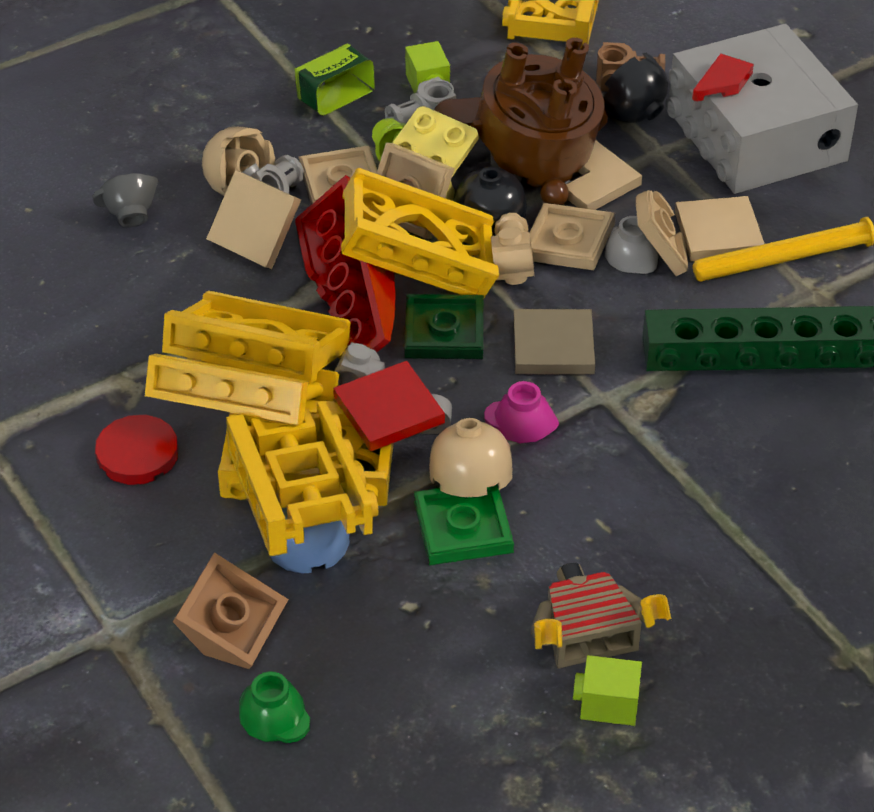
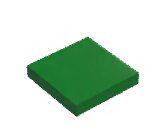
M498 484L487 487V495L479 497L449 495L440 491V488L414 492V503L429 565L514 553V541Z

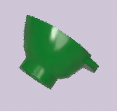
M264 672L258 675L252 684L247 686L239 699L240 724L249 736L264 742L281 741L291 743L298 742L309 732L310 716L305 711L303 698L291 682L282 674Z

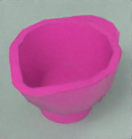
M527 381L514 383L501 401L493 402L486 407L484 412L485 423L498 429L505 439L520 444L537 442L556 430L559 425L557 416L546 398L541 395L539 387Z

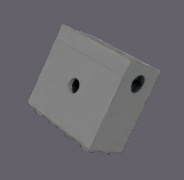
M786 23L673 53L672 69L669 70V97L666 99L667 112L671 118L678 122L685 136L693 141L703 159L708 160L716 170L719 179L725 182L734 194L848 161L858 104ZM720 53L754 64L752 76L738 94L723 97L721 93L704 96L703 101L696 102L692 100L693 89Z

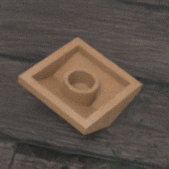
M214 553L177 613L173 623L203 655L250 669L289 599Z

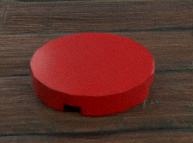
M129 415L113 421L101 431L96 440V460L100 469L102 468L106 472V476L113 481L127 485L146 484L154 481V476L162 472L165 475L172 470L178 459L177 436L173 428L160 418L149 415Z

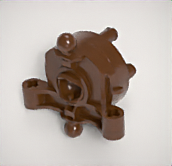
M570 38L566 41L562 60L546 55L528 54V48L525 45L516 42L510 43L507 46L504 60L496 64L486 75L481 97L447 99L440 102L434 109V111L476 128L479 137L491 151L497 165L512 174L525 177L527 184L530 186L541 187V199L544 203L563 205L567 201L569 190L564 182L570 180L573 173L579 171L588 162L597 133L606 125L608 120L604 110V99L601 90L595 81L582 70L586 54L589 51V45L587 43L582 44L583 40L580 38Z

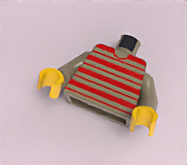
M568 563L557 571L559 582H554L548 586V600L540 603L531 627V635L535 639V649H542V645H553L557 668L585 663L587 655L611 657L638 651L641 622H644L645 626L650 628L655 625L656 619H666L668 621L672 618L668 599L665 595L656 594L641 599L622 585H617L612 576L606 572L585 576L580 564Z

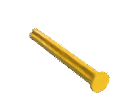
M862 217L859 223L697 259L693 264V272L696 280L701 282L865 244L867 247L874 245V225L869 217Z

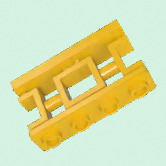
M326 401L317 402L316 414H311L309 408L305 409L304 423L299 425L294 424L265 430L260 418L251 419L252 426H247L243 414L226 417L228 451L269 556L287 553V539L293 538L295 544L304 543L305 527L341 520L347 534L355 533L356 525H359L363 535L373 534L372 517L378 516V503L374 491H367L364 470L361 464L355 465L351 442L349 439L342 438L338 414H331ZM316 432H318V436H319V438H320V440H321V441H319V442H317V433H316ZM260 456H265V466ZM317 467L321 474L286 481L283 475ZM340 485L344 491V494H340ZM282 508H287V519H285Z

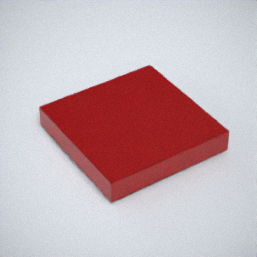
M408 361L333 388L335 401L370 452L445 423V412Z

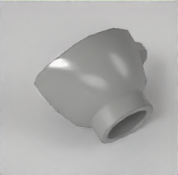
M637 216L623 218L619 222V226L613 227L605 245V258L609 265L622 272L640 274L653 272L657 268L659 253L638 227Z

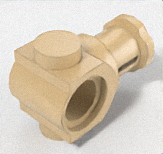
M507 213L502 215L495 223L496 236H491L493 262L495 265H498L499 269L497 280H505L507 284L517 285L525 282L527 277L534 276L530 232H528L526 219L519 214Z

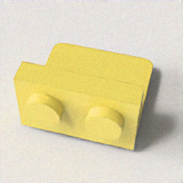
M422 106L416 109L393 143L455 168L454 175L478 141L479 134L474 127ZM450 182L445 199L453 201L455 191L452 182Z

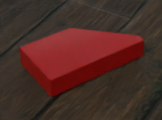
M720 53L693 89L692 100L696 102L703 101L704 96L721 93L723 97L738 94L752 76L754 64Z

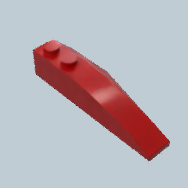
M345 175L296 217L295 224L308 277L316 282L318 286L316 291L320 298L328 303L330 315L350 321L348 346L351 342L359 343L375 350L377 353L391 341L395 317V277L392 271L341 254V244L345 239V200L343 199V191L351 179Z

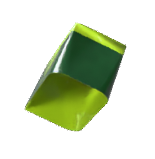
M348 43L295 68L298 99L320 115L329 114L373 92L364 83L375 90L373 62Z

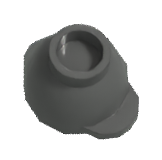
M137 173L118 175L107 180L99 190L94 192L92 195L93 202L96 206L107 207L111 214L118 217V222L123 227L142 225L148 220L147 210L152 206L158 179L154 176Z

